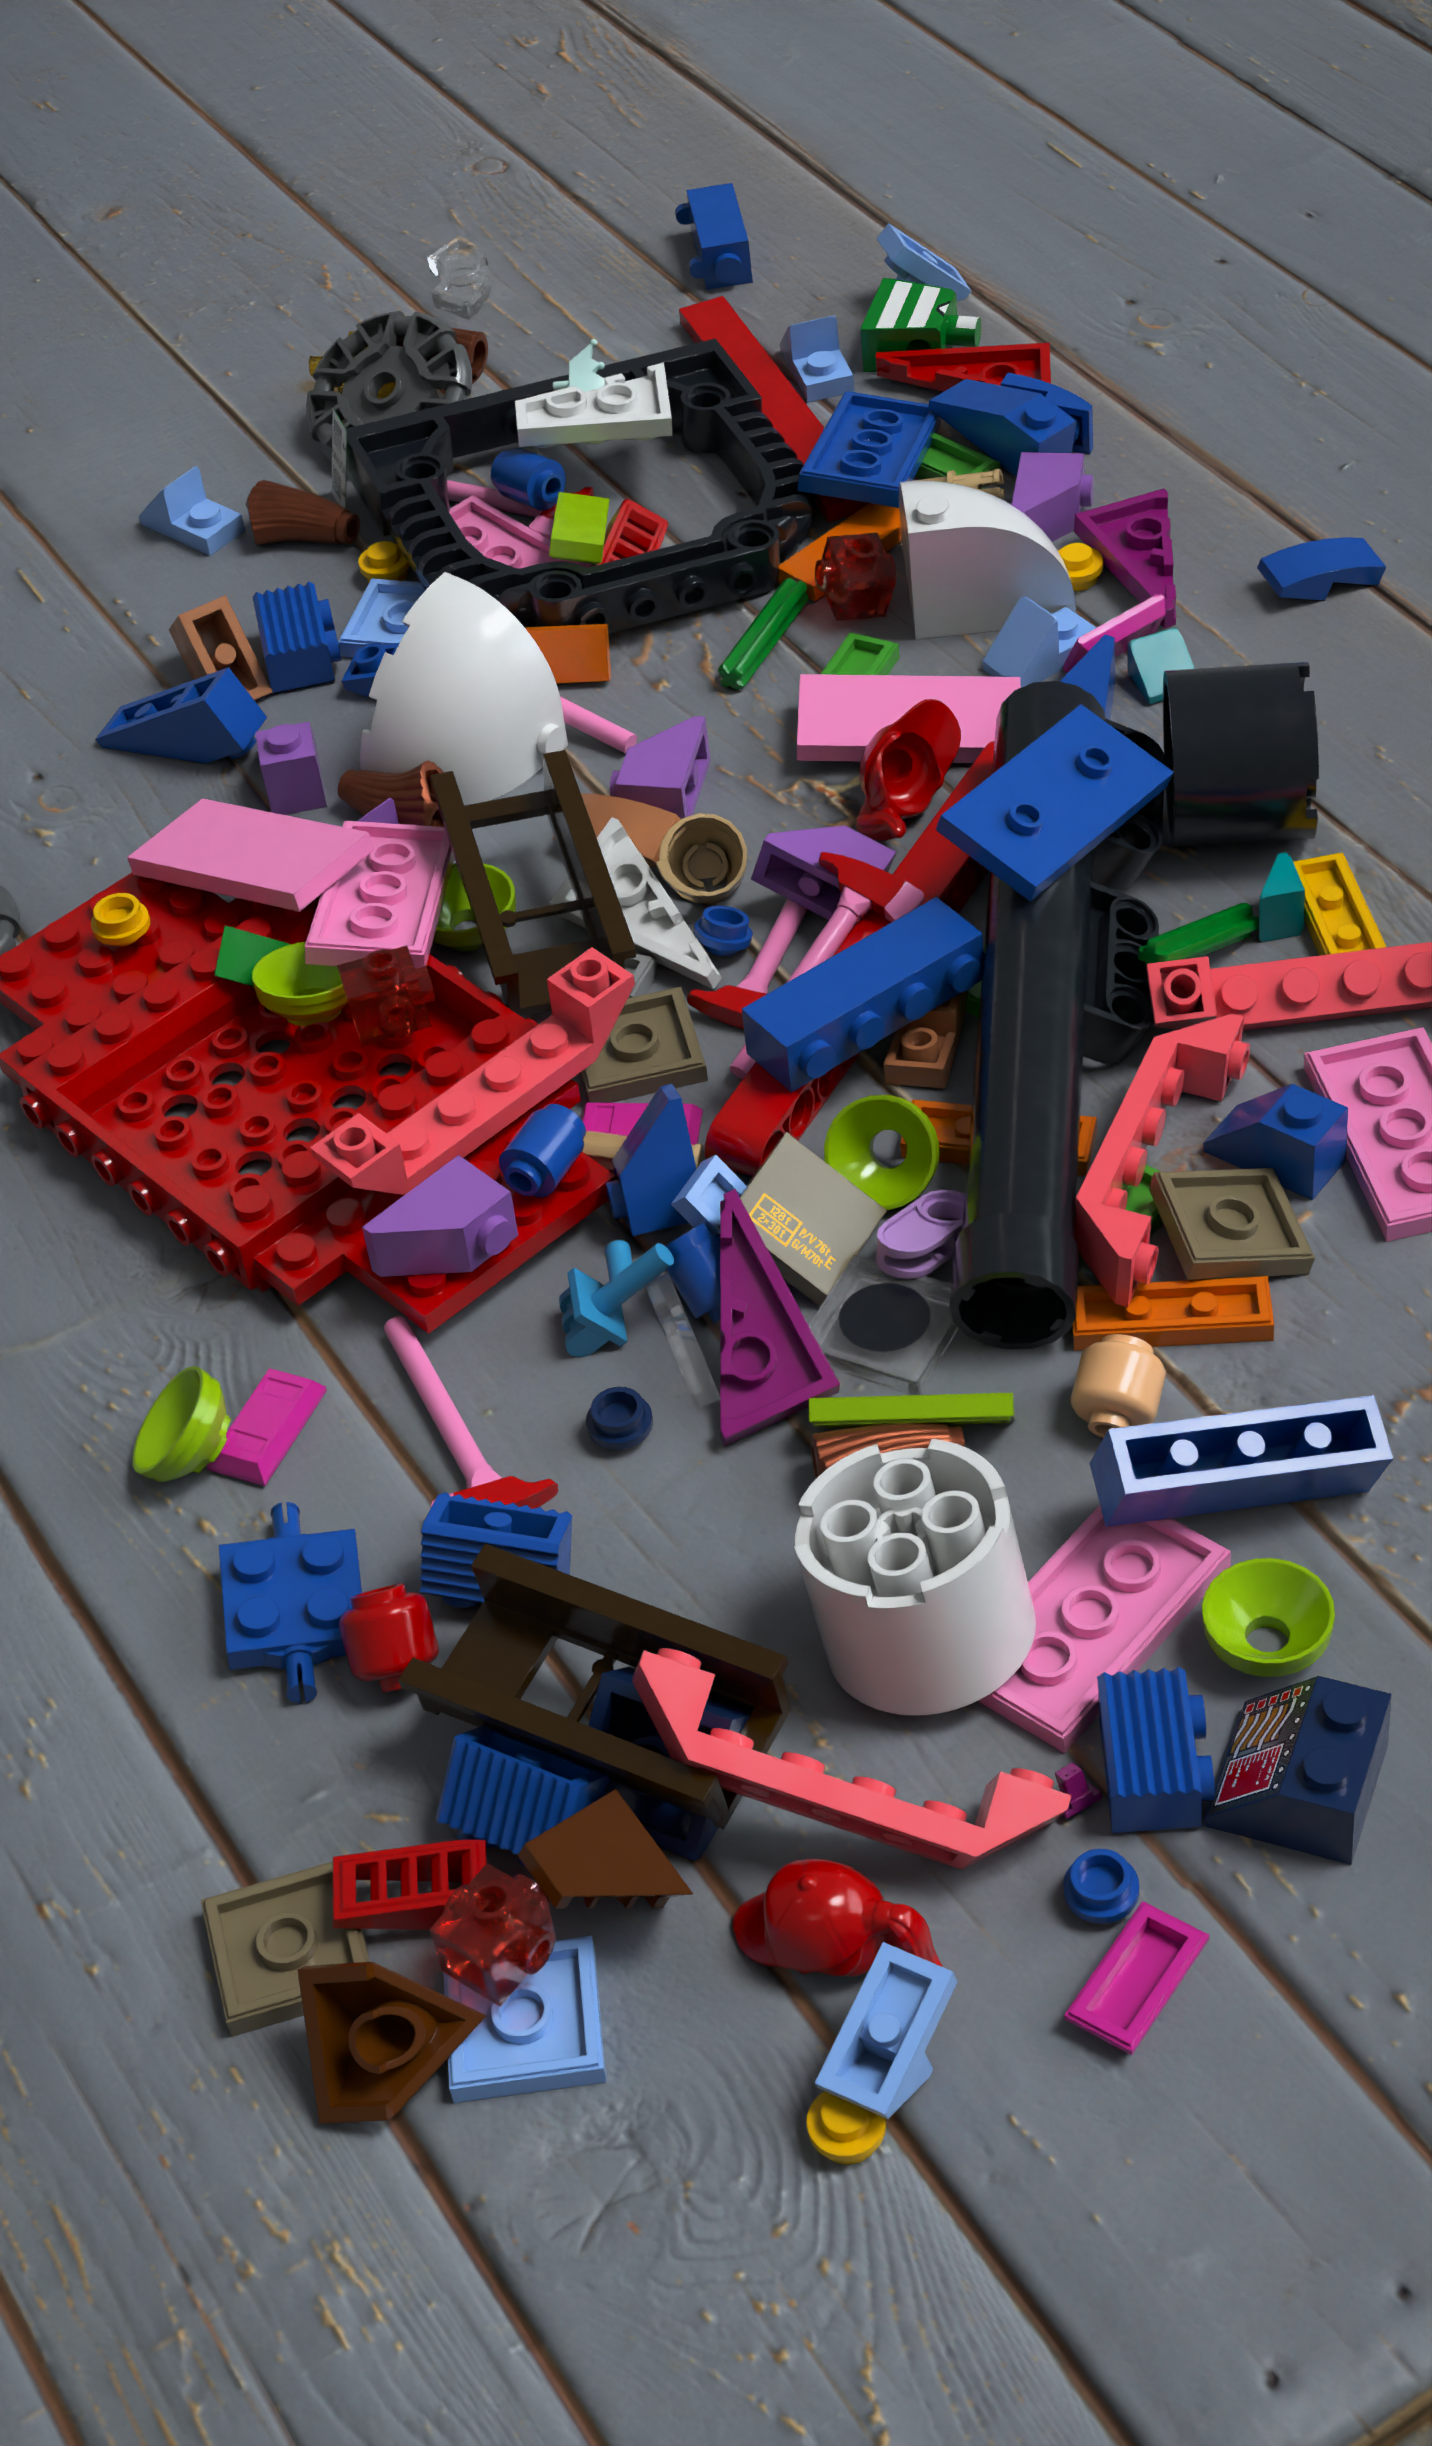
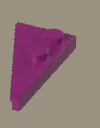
M1163 488L1075 514L1074 533L1086 545L1100 552L1103 557V564L1140 603L1156 594H1162L1165 598L1166 615L1160 625L1163 628L1176 625V587L1173 583L1174 562L1172 540L1170 539L1171 525L1170 518H1168V492Z
M736 1189L723 1194V1200L720 1201V1439L723 1445L727 1446L809 1407V1398H828L839 1393L840 1389L837 1377Z

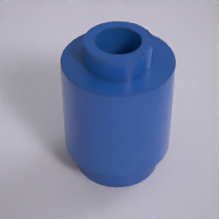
M513 448L502 451L495 458L491 467L492 483L502 496L534 509L543 511L552 508L557 503L558 493L564 492L566 478L561 464L526 449Z
M548 1104L543 1109L531 1113L499 1157L500 1169L510 1188L521 1195L535 1197L549 1196L555 1190L583 1151V1139L586 1135V1128L580 1117L569 1108L559 1104Z
M705 1222L666 1245L674 1258V1264L666 1269V1272L695 1319L707 1312L713 1323L720 1320V1234L712 1235Z

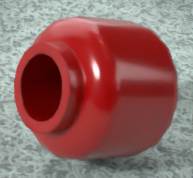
M398 1583L350 1597L352 1608L341 1616L339 1629L350 1670L355 1678L361 1681L379 1680L382 1692L402 1689L398 1680L413 1657L429 1664L437 1658L439 1644L428 1603L424 1596L414 1592L406 1593L404 1583Z

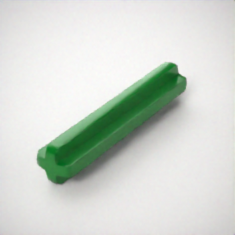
M787 578L781 583L718 667V672L721 675L719 682L723 687L731 686L735 690H740L747 684L808 601V595L805 592L807 585L802 580L796 582L791 578Z
M1239 903L1150 938L1147 945L1139 948L1138 960L1149 964L1202 957L1249 938L1252 931L1259 929V917L1253 915L1251 905Z

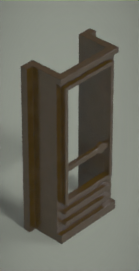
M566 750L543 754L544 791L464 805L453 771L430 775L432 789L495 985H500L505 1006L520 1016L550 1011L551 1004L547 979L591 947L624 969V960L636 958V948ZM547 815L576 900L518 912L506 910L499 914L472 829ZM580 910L590 940L512 954L504 927H512L517 922Z
M485 1543L471 1565L484 1602L443 1667L439 1668L413 1657L398 1680L401 1688L417 1694L425 1711L438 1716L442 1712L474 1726H486L607 1774L612 1781L713 1821L714 1826L725 1829L743 1796L722 1789L717 1776L579 1722L597 1693L602 1673L614 1670L613 1665L616 1660L636 1668L644 1650L657 1655L659 1649L669 1648L697 1658L701 1662V1670L715 1674L709 1696L752 1711L740 1734L754 1741L752 1750L767 1754L792 1710L782 1677L789 1664L787 1656ZM558 1638L604 1656L593 1664V1675L567 1717L521 1700Z

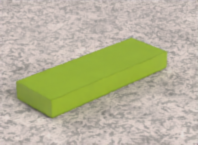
M559 492L549 556L552 559L591 564L602 563L610 498Z
M1013 1392L809 1398V1422L816 1428H850L892 1423L1000 1424L1012 1423V1420H1015Z

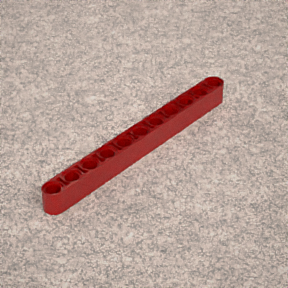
M995 741L989 742L893 873V875L907 881L924 893V901L921 905L937 897L959 914L989 871L935 829L940 816L992 775ZM870 910L856 923L834 955L892 922ZM861 1052L792 1093L755 1062L710 1125L705 1142V1158L708 1159L717 1155L732 1171L753 1177L776 1143L786 1132L799 1141Z

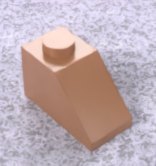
M226 595L177 616L169 628V632L193 680L229 667L254 701L272 694L273 691Z

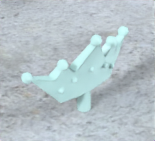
M596 339L590 340V344L569 361V380L553 382L554 391L573 386L586 392L604 386V378L596 374L599 369H603L605 364L592 359L594 346L597 345Z

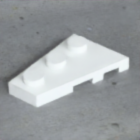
M664 362L648 366V376L625 381V377L621 373L604 378V386L598 389L584 392L580 388L571 386L515 401L519 447L549 448L556 444L581 442L596 445L608 440L637 439L649 441L657 437L672 436V417Z

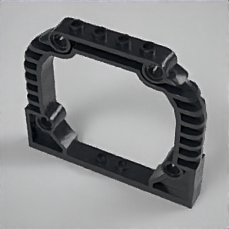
M716 338L605 365L596 374L606 378L622 373L625 381L648 376V366L664 362L672 417V430L682 433L683 444L689 450L697 453L715 452L733 473L757 507L723 518L714 526L711 536L588 568L575 563L555 561L520 569L485 557L466 540L449 513L447 477L454 470L453 458L517 443L518 432L515 401L554 391L553 382L569 380V374L346 429V474L383 535H391L393 540L399 545L401 553L409 561L411 569L420 579L423 588L426 590L444 572L476 585L494 597L524 627L608 624V634L765 593L779 584V565L796 553L799 542L809 533L816 506V495L814 493L798 491L799 473L804 463L797 459V454L785 443L783 436L777 429L773 428L772 422L762 413V397Z

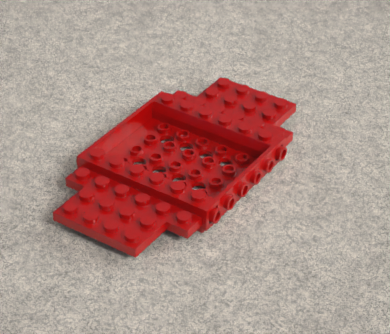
M131 872L0 956V1003L35 1029L0 1053L2 1073L22 1089L24 1097L19 1102L25 1116L36 1128L42 1129L46 1127L54 1133L63 1148L71 1156L76 1158L81 1155L93 1164L94 1169L106 1184L112 1187L118 1184L128 1192L135 1205L145 1215L151 1216L155 1214L167 1223L168 1228L181 1244L189 1246L192 1243L201 1250L211 1266L220 1275L227 1277L231 1274L251 1291L257 1287L264 1292L273 1286L290 1301L299 1306L348 1271L421 1329L430 1334L608 1201L605 1183L616 1180V1175L583 1152H581L555 1190L546 1197L524 1196L515 1192L506 1183L499 1166L501 1153L532 1112L543 1109L548 1104H559L571 1109L581 1102L578 1083L571 1079L464 1157L469 1163L511 1192L518 1236L502 1252L491 1256L472 1272L380 1277L372 1271L362 1227L404 1195L351 1187L313 1158L310 1147L358 1113L387 1134L539 1024L530 1018L524 1019L506 1007L496 994L490 991L484 992L468 981L455 966H446L430 954L425 973L361 968L362 985L359 992L342 1009L338 1017L330 1022H317L308 1026L291 1024L287 1021V1018L267 1009L258 1000L253 986L214 976L225 925L289 944L306 942L320 896L301 912L240 898H236L228 903L213 892L134 875ZM115 893L131 894L148 910L150 916L149 929L130 945H107L99 942L94 937L91 928V920L94 916L93 910L95 905L108 895ZM272 1040H285L290 1043L289 1048L281 1054L276 1052H258L262 1045ZM403 1062L411 1066L410 1071L402 1077L398 1075H379L381 1069L391 1063ZM237 1071L244 1076L234 1086L229 1084H212L213 1080L224 1072ZM358 1094L366 1098L365 1102L356 1109L350 1107L335 1109L333 1107L336 1100L345 1095ZM191 1103L197 1106L196 1111L187 1118L181 1116L165 1117L166 1112L177 1104ZM300 1127H313L319 1132L309 1142L286 1140L290 1132ZM263 1159L272 1163L271 1168L262 1175L253 1173L239 1174L240 1168L249 1161Z

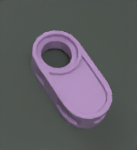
M954 1190L931 1191L922 1195L885 1221L877 1231L876 1264L879 1269L887 1275L912 1279L931 1273L952 1258L955 1243L959 1233L962 1231L965 1193ZM939 1219H952L953 1221L939 1220Z

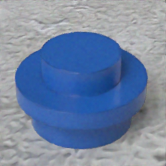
M711 906L703 911L702 918L696 921L693 934L708 952L719 956H731L739 950L750 946L753 932L748 926L749 917L741 910L728 906Z
M1092 1849L1081 1854L1068 1868L1063 1881L1064 1898L1070 1910L1083 1920L1098 1924L1116 1922L1126 1917L1135 1908L1139 1899V1879L1134 1868L1117 1852L1109 1849Z

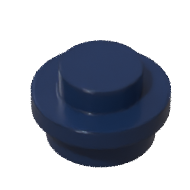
M627 1387L608 1388L600 1392L592 1401L586 1416L587 1431L590 1438L601 1447L612 1450L631 1448L641 1443L650 1434L653 1427L652 1411L649 1404L635 1390Z

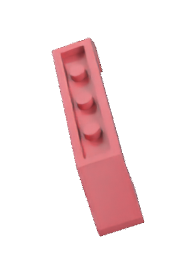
M1432 942L1210 969L1208 956L1146 964L1154 1027L1179 1030L1233 1013L1244 1016V1031L1432 1008Z
M591 947L547 979L552 1010L550 1017L387 1134L358 1113L311 1146L312 1157L353 1188L400 1195L407 1194L457 1155L464 1158L597 1060L635 985L634 975Z
M1232 1013L1153 1038L1076 1196L1074 1239L1077 1243L1078 1253L1115 1304L1128 1307L1139 1282L1144 1284L1150 1283L1155 1271L1159 1251L1158 1246L1149 1244L1152 1217L1125 1210L1128 1199V1192L1126 1190L1129 1185L1138 1187L1141 1182L1147 1160L1146 1147L1147 1145L1156 1147L1161 1139L1166 1119V1105L1175 1107L1181 1092L1222 1102L1232 1078L1238 1080L1243 1078L1250 1055V1044L1242 1042L1244 1016Z
M661 1648L656 1655L644 1650L632 1678V1682L671 1759L717 1776L722 1789L961 1870L1048 1826L1066 1812L1069 1807L1072 1795L1052 1789L1054 1781L1051 1778L1032 1770L1013 1768L1010 1774L1000 1771L986 1785L976 1822L973 1825L965 1822L967 1813L955 1806L928 1800L924 1801L923 1807L894 1798L896 1789L879 1780L856 1776L853 1777L852 1783L823 1774L825 1765L811 1757L784 1752L781 1759L752 1750L754 1741L740 1733L722 1728L711 1729L710 1735L697 1731L715 1674L701 1670V1662L687 1653L669 1648Z

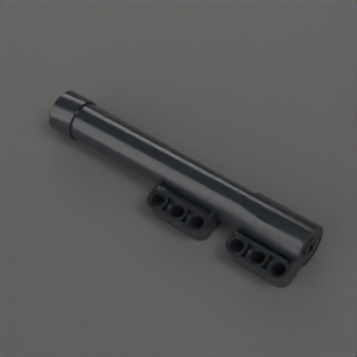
M1059 681L1034 682L1015 690L1001 704L996 719L992 774L1080 704L1164 765L1165 757L1159 744L1148 735L1105 719L1104 709L1096 698L1077 685ZM1164 790L1032 901L1027 900L990 872L962 1231L959 1233L954 1246L949 1303L953 1322L965 1335L985 1345L1009 1350L1037 1348L1055 1342L1070 1331L1076 1318L1079 1253L1076 1240L1074 1239L1083 1057L1108 1065L1120 1064L1154 1023L1146 964L1138 960V951L1140 947L1147 945L1150 938L1159 935L1158 918L1146 903L1116 890H1125L1131 887L1161 847Z

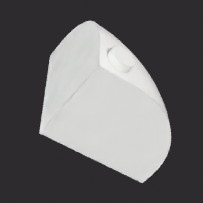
M938 481L899 482L901 543L916 640L1000 631L1016 603L1023 596L1028 597L1051 614L1064 607L1076 613L1073 586L1059 552L1043 530L1023 512L994 495L959 484Z
M444 572L417 599L402 620L404 625L409 628L401 639L394 655L386 652L383 655L369 697L377 700L371 730H362L360 769L383 773H404L425 761H431L441 768L443 772L453 771L464 805L490 801L524 784L543 768V754L564 750L568 746L559 690L551 668L534 639L518 619L494 597L476 585Z

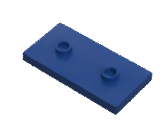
M850 391L845 392L799 473L798 491L899 508V482L914 480L932 443V436L934 433H937L941 425V418L928 408L929 404Z
M1080 704L940 816L935 830L1027 900L1032 901L1167 788L1174 772Z

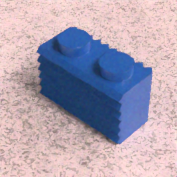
M309 581L305 586L298 583L295 588L287 585L284 590L278 587L274 592L266 590L263 595L256 592L253 596V602L272 693L335 681L332 663L342 661L329 600L318 601L315 585Z
M446 1492L437 1495L423 1522L421 1530L423 1536L421 1541L422 1562L420 1568L422 1572L420 1581L422 1583L420 1593L441 1597L450 1606L465 1608L484 1602L471 1565L485 1543L570 1575L572 1515L568 1511L558 1513L554 1509L544 1511L541 1507L531 1509L528 1505L518 1507L514 1503L504 1505L501 1501L491 1503L488 1499L480 1501L474 1497L464 1499L460 1494L451 1497Z
M1176 1667L1172 1671L1162 1668L1157 1672L1147 1669L1143 1673L1133 1670L1127 1675L1120 1671L1114 1675L1103 1672L1097 1676L1098 1715L1112 1833L1202 1827V1801L1215 1800L1211 1755L1197 1756L1195 1739H1206L1203 1695H1188L1186 1672L1180 1667Z
M481 1726L454 1736L436 1820L438 1823L448 1824L450 1828L458 1829L456 1835L460 1840H485L486 1848L499 1846L500 1849H509L512 1854H519L524 1844L605 1796V1788L610 1779L607 1774L486 1726ZM519 1858V1860H518L519 1863H520L523 1867L526 1868V1866L523 1864V1862H522L521 1859Z

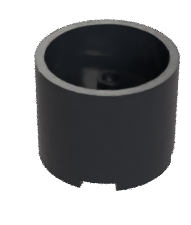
M1308 662L1164 671L1163 750L1165 766L1174 772L1168 787L1165 788L1168 828L1172 847L1315 838L1318 814L1317 809L1310 808L1311 798L1316 797V779H1319V753L1314 691H1304L1305 677H1310Z

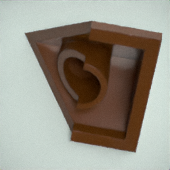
M616 1789L527 1842L518 1854L554 1908H567L573 1897H583L587 1908H594L601 1897H614L625 1908H632L638 1897H645L652 1908H663L670 1897L693 1895V1892Z
M373 1961L312 1965L298 1969L319 2124L386 2121L391 2119L487 2015Z

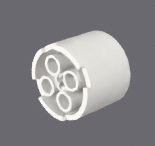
M931 1439L928 1448L901 1449L881 1454L878 1445L875 1444L844 1457L817 1477L806 1490L798 1504L800 1518L795 1533L794 1549L828 1664L841 1687L853 1698L874 1709L899 1715H931L970 1705L993 1693L1007 1682L1021 1667L1032 1647L1036 1629V1617L1005 1485L996 1469L986 1459L969 1448L944 1440Z

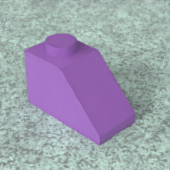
M1021 452L1011 505L1035 522L1053 542L1074 531L1075 514L1082 512L1083 507H1092L1094 477L1093 475H1084V453Z
M702 716L691 717L629 747L620 771L614 770L612 773L610 796L658 807L677 814L680 819L693 815L711 761L706 718Z
M310 721L293 725L282 724L272 729L255 732L260 767L271 812L286 815L327 807L317 744Z
M845 825L769 833L763 841L751 880L829 920L838 907L837 904L842 893L839 891L838 878L835 874L820 866V853L828 852L843 855L889 872L896 851Z
M459 1155L362 1227L371 1269L380 1277L472 1272L491 1256L502 1252L518 1236L511 1192Z

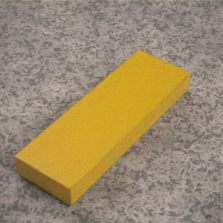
M1343 852L1293 861L1305 889L1304 922L1319 955L1386 947Z

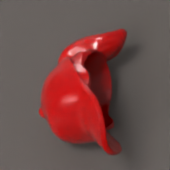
M925 699L917 703L896 722L880 729L867 745L859 768V780L865 795V802L856 818V829L861 834L872 840L888 841L894 838L900 839L907 832L906 824L902 819L911 818L926 811L934 794L943 785L944 777L960 747L961 729L954 713L942 701Z
M804 1859L795 1860L784 1865L772 1877L766 1892L744 1902L737 1909L733 1918V1930L740 1949L750 1959L765 1966L793 1969L802 1974L820 1972L832 1976H858L870 1970L882 1943L885 1942L943 1967L934 1949L929 1927L919 1912L905 1904H893L884 1901L878 1887L862 1873L850 1866L829 1860Z

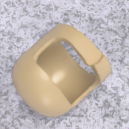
M698 813L682 818L668 829L660 844L659 861L656 862V866L662 879L681 897L694 903L712 904L727 899L740 887L746 874L747 847L742 833L731 821L716 814ZM716 877L712 880L713 886L718 885L725 877H727L728 881L725 888L712 892L696 891L690 888L688 884L689 882L696 887L704 888V882L698 879Z

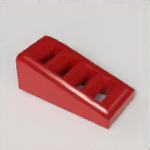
M630 499L623 500L608 523L602 563L593 564V566L660 549L668 528V521Z
M453 1840L333 1857L332 1928L482 1931L488 1900L485 1840ZM356 1880H370V1901L356 1903ZM387 1881H400L401 1897L387 1898ZM418 1881L431 1882V1893L418 1894ZM448 1882H462V1888L449 1890Z

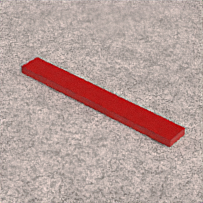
M720 296L680 308V324L694 343L716 338L762 397V413L772 422L773 428L777 429L783 436L785 443L797 454V459L805 464L824 427L725 297ZM815 494L816 507L827 522L851 516L869 504L867 502Z

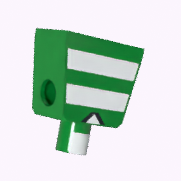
M883 278L860 328L863 372H877L876 352L952 348V346L978 347L981 338V318L958 316L956 293L952 289Z

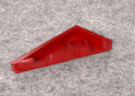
M1050 342L876 352L878 377L939 391H946L965 379L1001 386V382L1007 373L1023 375L1051 384Z

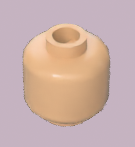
M1112 1334L1103 1337L1101 1342H1096L1083 1350L1070 1404L1077 1416L1089 1423L1088 1429L1093 1434L1104 1438L1108 1429L1154 1423L1166 1370L1160 1359L1153 1354L1152 1346L1147 1342L1129 1335Z

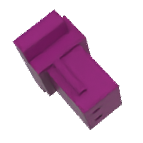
M1073 1762L1055 1772L1060 1792L1072 1795L1068 1810L1062 1814L1065 1819L1072 1817L1103 1798L1102 1793L1090 1783H1086L1083 1770Z

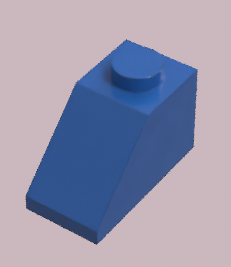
M673 1084L659 1087L612 1159L616 1180L605 1183L614 1220L624 1217L632 1236L689 1223L671 1205L696 1170L682 1098Z
M1290 1084L1236 1105L1203 1142V1152L1241 1169L1274 1168L1282 1187L1313 1200L1346 1162L1348 1107L1295 1084Z

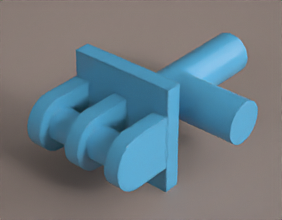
M616 1240L608 1243L604 1251L609 1282L605 1285L576 1268H572L567 1272L569 1288L559 1296V1306L561 1312L564 1313L562 1316V1327L567 1334L565 1337V1347L570 1355L575 1357L588 1356L609 1340L620 1347L628 1342L622 1304L674 1264L673 1255L666 1246L657 1243L632 1262L630 1245L627 1242Z

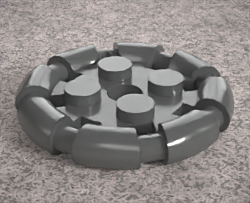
M401 311L388 312L358 323L355 332L344 340L339 337L330 346L315 369L313 378L316 382L314 389L308 391L306 401V417L312 438L315 441L321 442V453L332 462L333 408L341 421L347 420L343 424L347 429L464 400L465 396L471 394L472 368L465 346L456 343L457 335L448 325L437 318L420 312H414L412 316H404ZM404 339V347L396 346L398 342H401ZM432 354H437L428 362L425 360ZM389 382H396L395 388L389 396L377 399L378 392L382 386ZM345 383L342 395L340 392L334 391V387H340ZM436 389L445 390L443 399H439L435 391Z

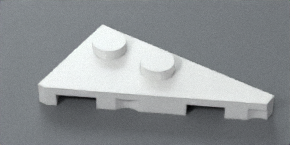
M612 817L598 835L597 840L633 939L636 953L655 957L657 963L714 989L722 979L721 975L641 853L633 844L620 821ZM569 877L552 898L550 905L576 900ZM580 910L558 914V916L586 929Z

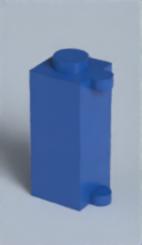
M733 183L686 190L688 203L678 205L675 209V216L678 223L682 225L690 224L698 257H694L689 262L690 274L694 278H703L706 290L753 283L749 241Z

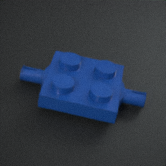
M281 1502L274 1505L271 1509L273 1538L219 1545L226 1650L229 1670L257 1666L286 1669L287 1697L292 1702L301 1703L300 1680H303L305 1702H309L317 1696L313 1665H318L333 1657L347 1656L339 1629V1621L341 1616L352 1608L350 1597L361 1594L362 1587L355 1529L301 1534L299 1507L295 1503L286 1502L288 1523H284Z

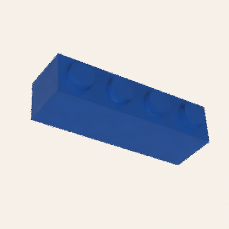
M933 898L742 1008L747 1054L792 1093L982 981L983 933L939 898Z
M1375 1395L1112 1428L1106 1432L1089 1464L1105 1526L1110 1527L1369 1492L1393 1460V1455Z

